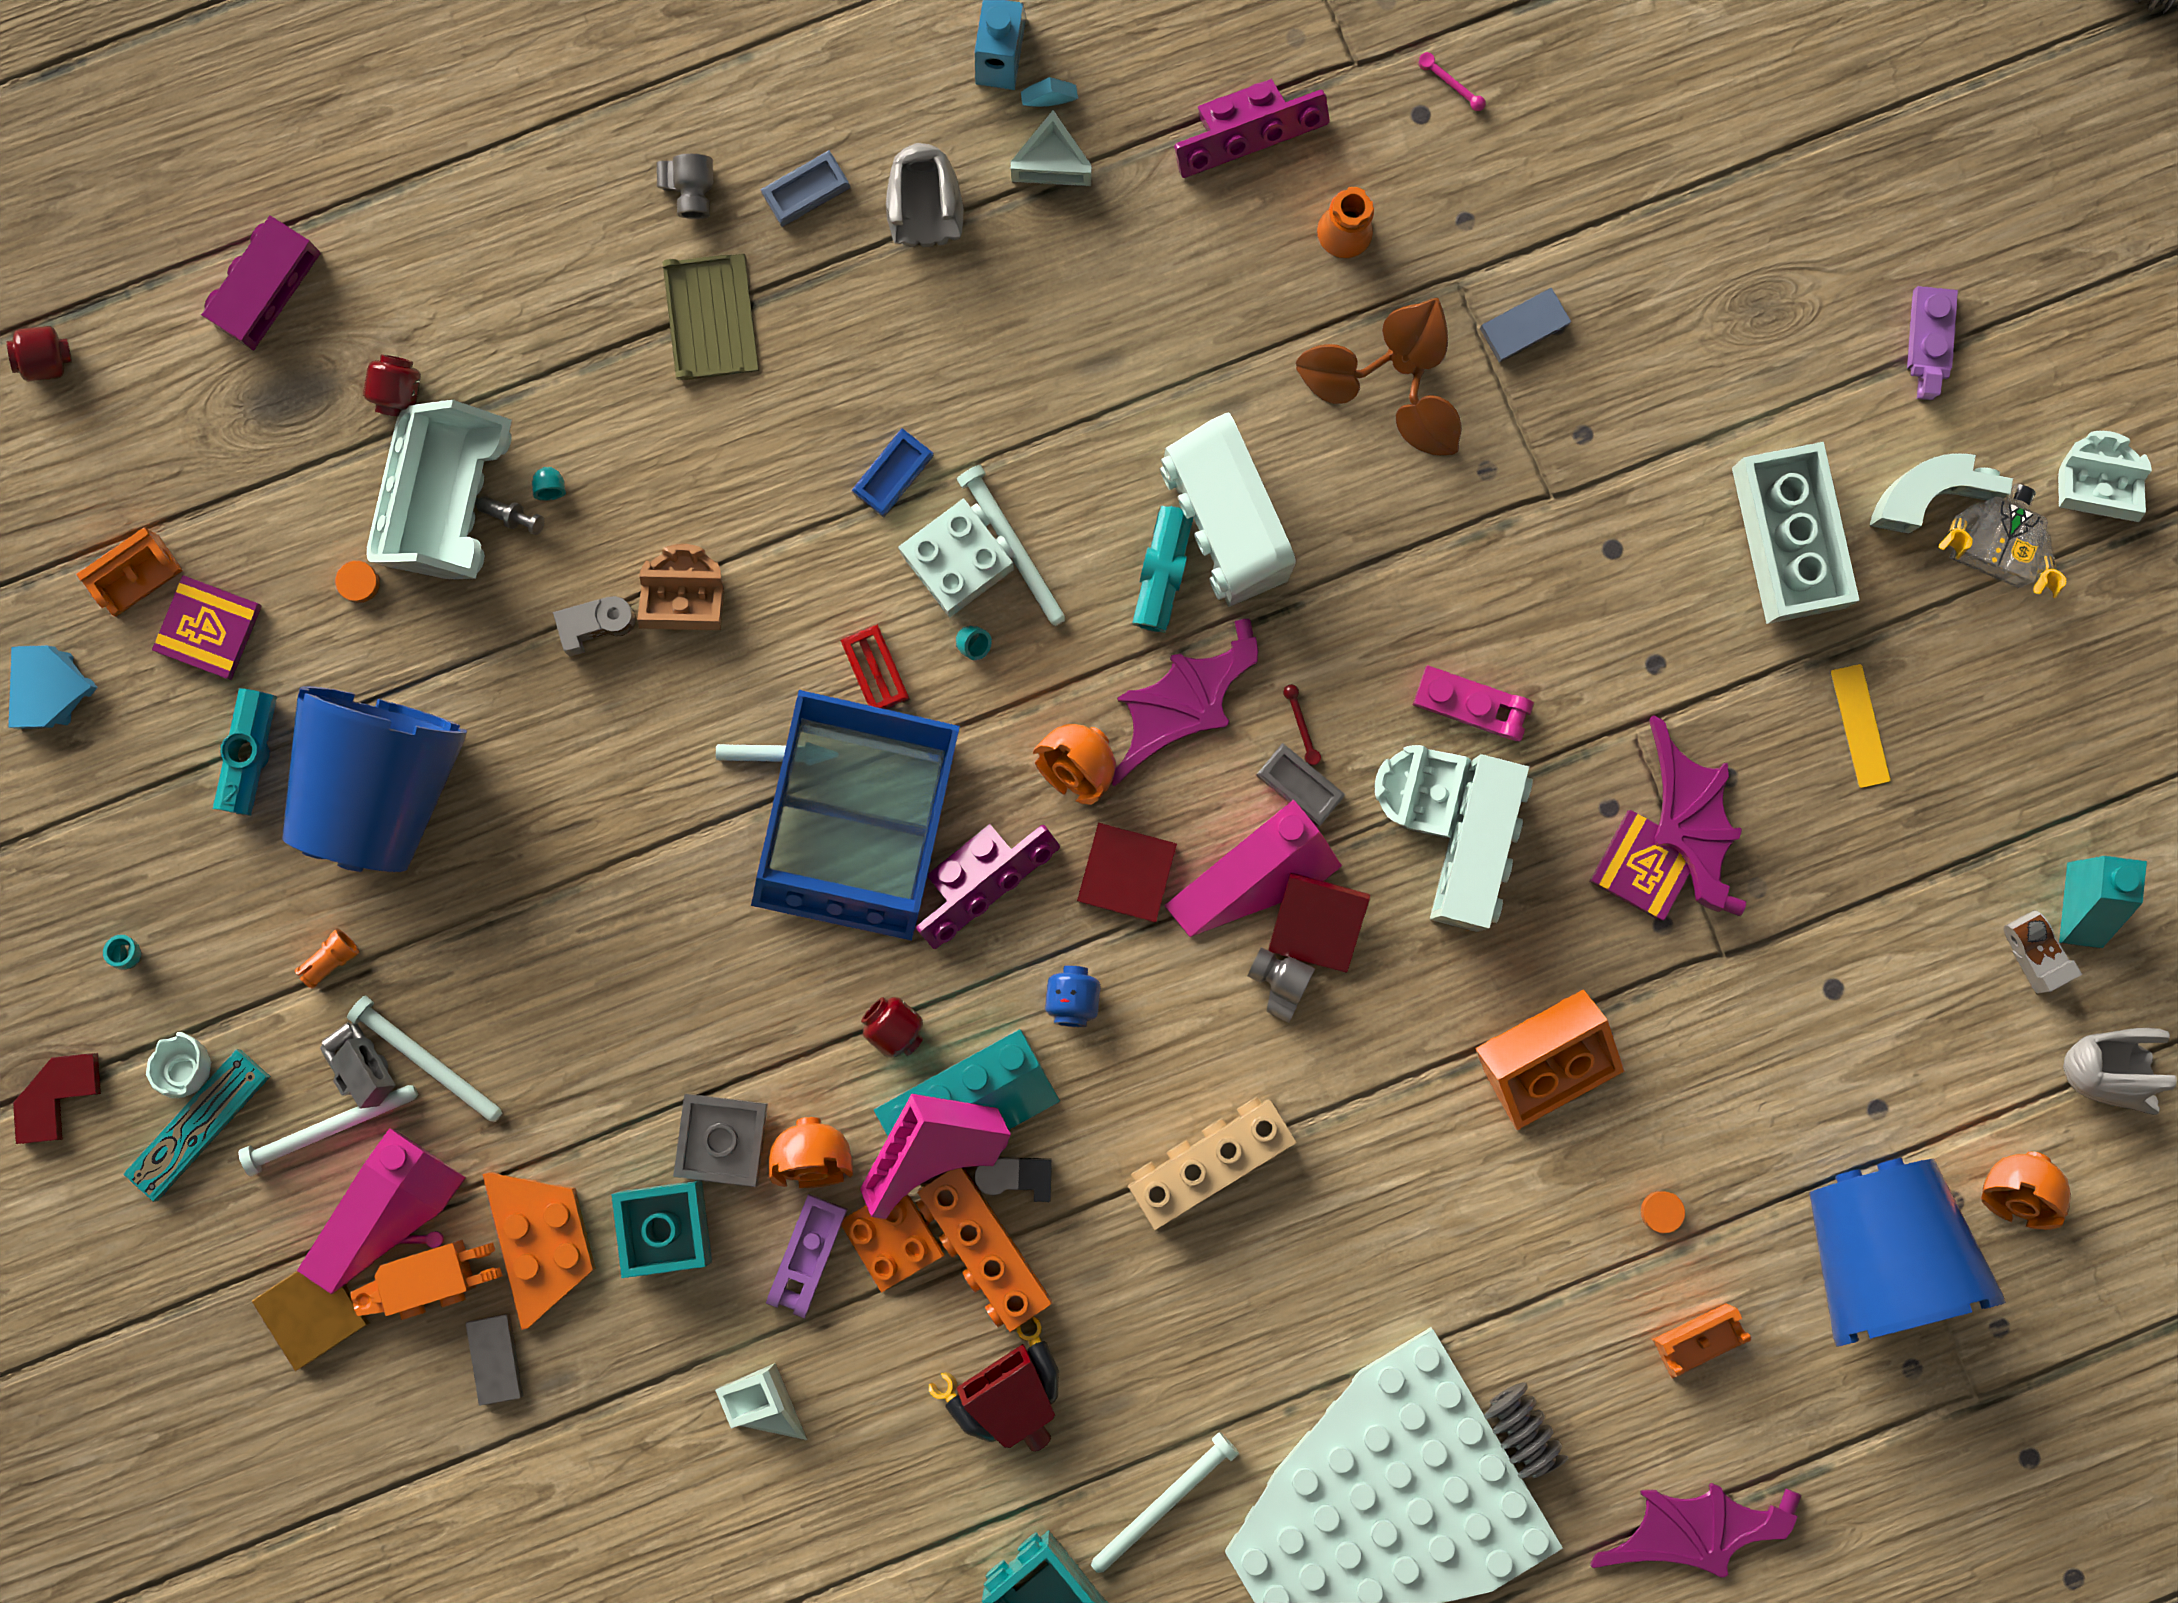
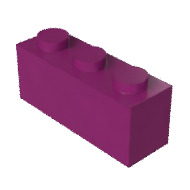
M269 215L265 223L259 224L254 229L250 237L251 243L242 256H238L232 261L227 271V278L219 289H215L209 294L205 301V309L201 314L215 327L253 351L321 254L310 240Z

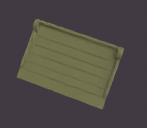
M745 254L718 255L686 260H664L662 263L676 379L691 380L759 371Z

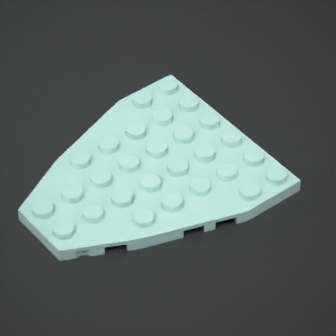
M1430 1327L1362 1368L1354 1376L1352 1383L1342 1395L1332 1402L1320 1421L1311 1431L1305 1434L1274 1471L1267 1482L1266 1489L1256 1505L1250 1509L1245 1517L1244 1524L1225 1549V1553L1254 1603H1444L1492 1592L1560 1551L1563 1547L1524 1481L1518 1477V1471L1510 1463L1509 1456L1502 1449L1499 1439L1493 1433V1429L1487 1419H1485L1480 1407L1436 1333Z

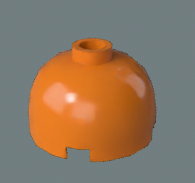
M1066 724L1057 727L1043 738L1033 750V754H1039L1035 765L1045 780L1063 795L1066 794L1067 788L1073 793L1080 795L1075 800L1078 803L1094 804L1107 791L1113 781L1116 766L1114 754L1109 746L1107 736L1095 727L1089 728L1077 724Z
M817 1117L798 1119L796 1126L785 1129L775 1139L770 1149L771 1183L778 1186L787 1187L786 1179L798 1180L799 1188L825 1187L844 1182L843 1173L850 1178L853 1176L851 1151L843 1133L830 1125L821 1124V1119Z
M2027 1152L2026 1154H2016L2002 1158L1990 1170L1983 1185L1981 1200L1991 1212L2010 1222L2013 1220L2012 1214L2027 1219L2026 1227L2043 1230L2060 1228L2070 1209L2071 1192L2067 1177L2055 1164L2051 1163L2049 1157L2038 1152Z

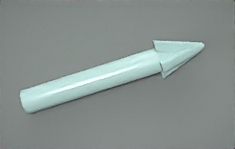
M806 742V746H797L794 762H805L806 765L810 766L836 758L838 753ZM717 744L716 760L783 762L786 746Z

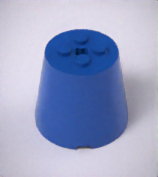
M314 686L300 687L297 698L282 840L286 844L302 851V854L306 856L338 862L337 865L351 871L362 872L363 868L387 872H403L408 870L465 741L467 730L460 729V725L444 718L393 702L377 699L376 706L354 702L355 694L351 692Z
M1903 1158L1889 1160L1877 1164L1879 1170L1877 1172L1862 1175L1860 1169L1845 1172L1835 1176L1837 1183L1809 1192L1833 1339L1836 1347L1858 1342V1332L1867 1330L1871 1339L1972 1313L1970 1304L1979 1301L1981 1309L2006 1303L2004 1295L1935 1159H1926L1904 1164Z

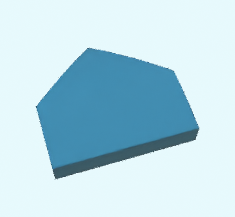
M48 645L12 647L8 728L37 729L52 728L55 724L68 725L71 722V712L84 696L90 697L98 687L91 679L85 678L74 665V657L71 653L58 651L56 647Z

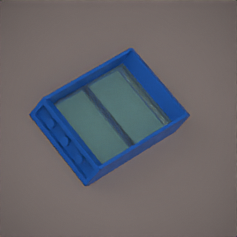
M799 690L751 906L912 941L960 726Z

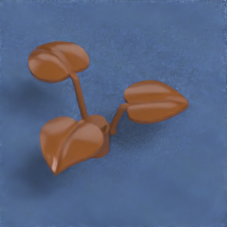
M1438 298L1404 306L1390 313L1385 319L1382 329L1384 340L1389 350L1385 355L1364 369L1357 370V357L1351 350L1335 344L1313 347L1303 352L1295 363L1296 369L1307 386L1319 398L1333 404H1343L1353 400L1360 390V383L1357 378H1364L1388 361H1393V366L1398 372L1413 374L1409 395L1411 404L1401 406L1396 412V424L1402 437L1411 446L1432 455H1453L1459 451L1462 425L1459 414L1449 401L1434 395L1425 396L1420 401L1418 399V389L1421 377L1425 372L1424 369H1431L1439 365L1444 359L1448 347L1447 323Z

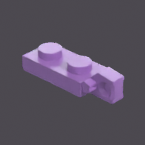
M1917 286L1913 290L1907 368L1911 369V376L1918 377L1917 399L1934 400L1936 396L1941 394L1942 379L1950 377L1953 363L1958 290Z

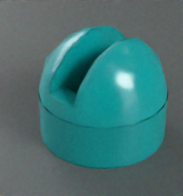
M543 467L533 475L532 490L535 499L549 501L559 499L566 494L563 476L556 469Z
M970 625L963 627L956 637L957 649L962 655L971 660L984 658L992 645L990 634L978 626Z
M126 935L113 936L106 942L103 948L104 960L119 970L134 968L140 962L142 955L138 943ZM125 945H129L128 957Z

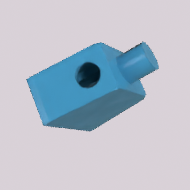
M983 0L975 45V84L1015 90L1026 23L1023 3L1008 0ZM995 58L1001 60L1004 64L996 66L989 64L988 61Z

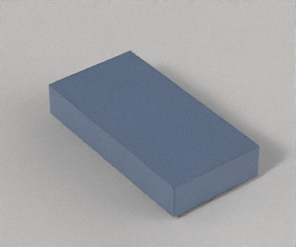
M828 150L760 190L781 227L851 187L832 153Z
M1551 287L1482 324L1480 330L1500 363L1569 326L1571 320Z

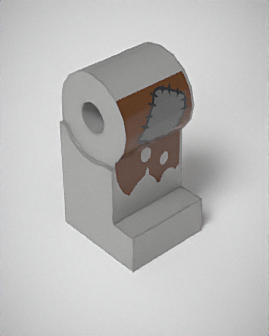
M617 596L606 597L553 612L563 650L569 657L585 653L583 641L607 634L615 637L624 636L634 628L636 622L635 613L631 606L623 598Z
M2033 910L2004 926L2005 936L2013 949L2012 952L2035 993L2051 992L2083 975L2075 961L2068 959L2057 941L2051 925L2040 912Z

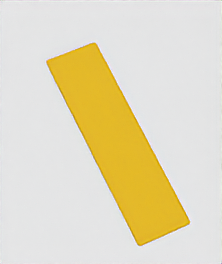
M1858 664L1831 670L1859 787L1863 788L1890 782L1887 763L1862 665Z

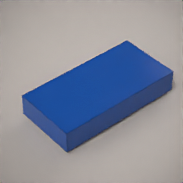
M901 428L851 491L882 517H885L933 458L934 453Z

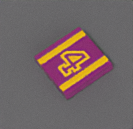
M182 575L152 651L232 681L262 605Z
M1628 810L1589 882L1657 920L1664 921L1685 883L1690 869L1687 862L1676 849L1667 845L1656 846L1654 837L1659 825L1632 810Z

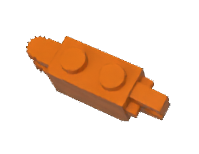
M463 1240L380 1265L375 1274V1281L350 1292L356 1316L382 1312L389 1316L399 1313L401 1320L425 1313L424 1304L439 1300L442 1308L466 1300L464 1292L476 1288L477 1284L503 1276L500 1267H492L476 1275H473L469 1259L483 1258L495 1252L493 1242L465 1250Z

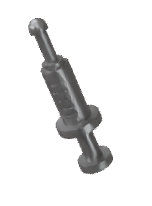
M486 496L479 499L476 498L475 505H477L480 512L503 520L507 528L515 529L519 524L527 526L529 532L534 535H538L543 529L544 517L535 514L533 517L524 515L521 504L514 502L507 505Z

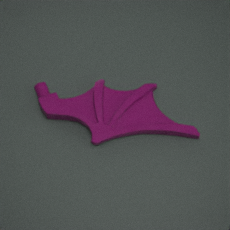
M1250 618L1235 621L1238 640L1231 642V649L1227 652L1205 659L1184 657L1182 654L1171 655L1172 667L1160 681L1143 689L1128 690L1117 698L1118 702H1125L1130 710L1133 720V736L1126 756L1115 768L1112 781L1113 786L1118 785L1137 766L1168 744L1200 731L1225 728L1229 724L1230 720L1225 716L1222 707L1224 695L1236 678L1258 663L1259 649L1257 639L1253 635Z
M1651 716L1649 722L1658 752L1663 785L1662 812L1654 843L1656 846L1667 845L1672 847L1682 855L1690 869L1695 899L1698 903L1716 912L1723 910L1741 916L1745 910L1746 901L1728 895L1730 886L1721 882V869L1724 857L1734 841L1740 838L1742 832L1740 827L1734 828L1730 824L1724 810V789L1729 778L1728 763H1723L1719 769L1707 768L1694 763L1675 746L1669 736L1666 723L1656 716Z
M1714 1483L1709 1484V1491L1706 1494L1691 1499L1669 1497L1657 1490H1640V1494L1646 1498V1511L1640 1527L1620 1546L1611 1550L1597 1552L1590 1562V1566L1598 1568L1627 1562L1667 1561L1698 1567L1720 1578L1729 1575L1727 1570L1728 1562L1737 1549L1755 1541L1786 1539L1797 1520L1798 1516L1795 1513L1802 1495L1786 1488L1779 1508L1770 1504L1768 1511H1759L1736 1503L1723 1492L1720 1486Z

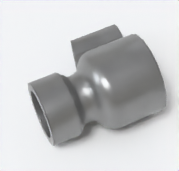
M681 154L673 157L672 161H658L657 187L667 191L681 192V197L677 199V215L686 219L709 217V200L705 197V193L711 190L713 185V159L701 154Z
M1261 947L1247 977L1260 983L1267 981L1271 984L1267 1013L1289 1023L1315 968L1290 957L1280 961L1276 959L1274 953Z

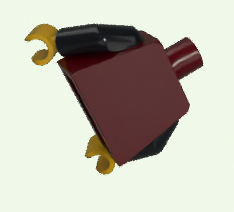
M1033 1316V1321L1037 1325V1331L1033 1336H1025L1020 1326L1016 1328L1019 1337L1029 1343L1030 1347L1028 1350L1024 1344L1020 1345L958 1387L953 1375L946 1372L941 1373L948 1383L946 1393H941L934 1383L929 1384L930 1394L934 1398L946 1400V1409L965 1434L987 1442L998 1441L1004 1448H1011L1024 1440L1033 1452L1043 1449L1050 1442L1051 1435L1044 1425L1052 1421L1056 1416L1051 1405L1058 1398L1059 1369L1047 1342L1041 1341L1039 1337L1042 1331L1041 1323Z

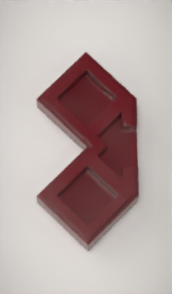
M98 1053L52 1057L13 1102L16 1144L63 1140L60 1098L101 1094Z

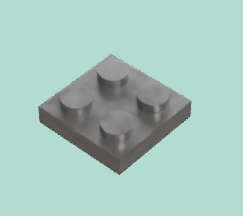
M684 1094L673 1177L752 1187L758 1186L768 1103Z

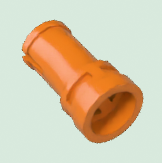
M336 929L331 933L330 937L321 944L322 948L295 969L298 976L303 974L299 979L309 988L314 989L339 965L344 966L347 961L360 953L353 940L340 929Z

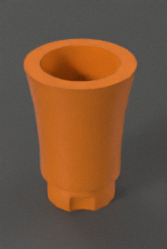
M1348 187L1347 190L1341 191L1333 198L1329 209L1319 220L1317 227L1319 242L1328 253L1335 257L1352 258L1358 256L1367 249L1372 240L1374 207L1365 190L1359 187Z

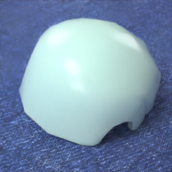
M177 1032L173 1038L158 1041L155 1052L148 1059L146 1076L152 1089L169 1098H182L197 1092L207 1081L210 1074L211 1060L207 1049L199 1041L185 1033Z

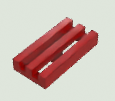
M878 624L840 640L869 706L890 709L901 702L904 703L910 700ZM874 636L898 691V694L892 697L868 644L867 638ZM859 642L883 697V700L878 703L874 699L852 645Z

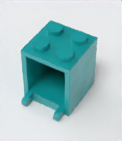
M1049 1530L1041 1537L1037 1532L1032 1534L1018 1547L1020 1553L1013 1561L1007 1564L1005 1560H1002L985 1575L987 1581L984 1583L981 1601L982 1603H1108ZM1044 1560L1048 1563L1019 1589L1016 1590L1014 1588L1015 1584Z

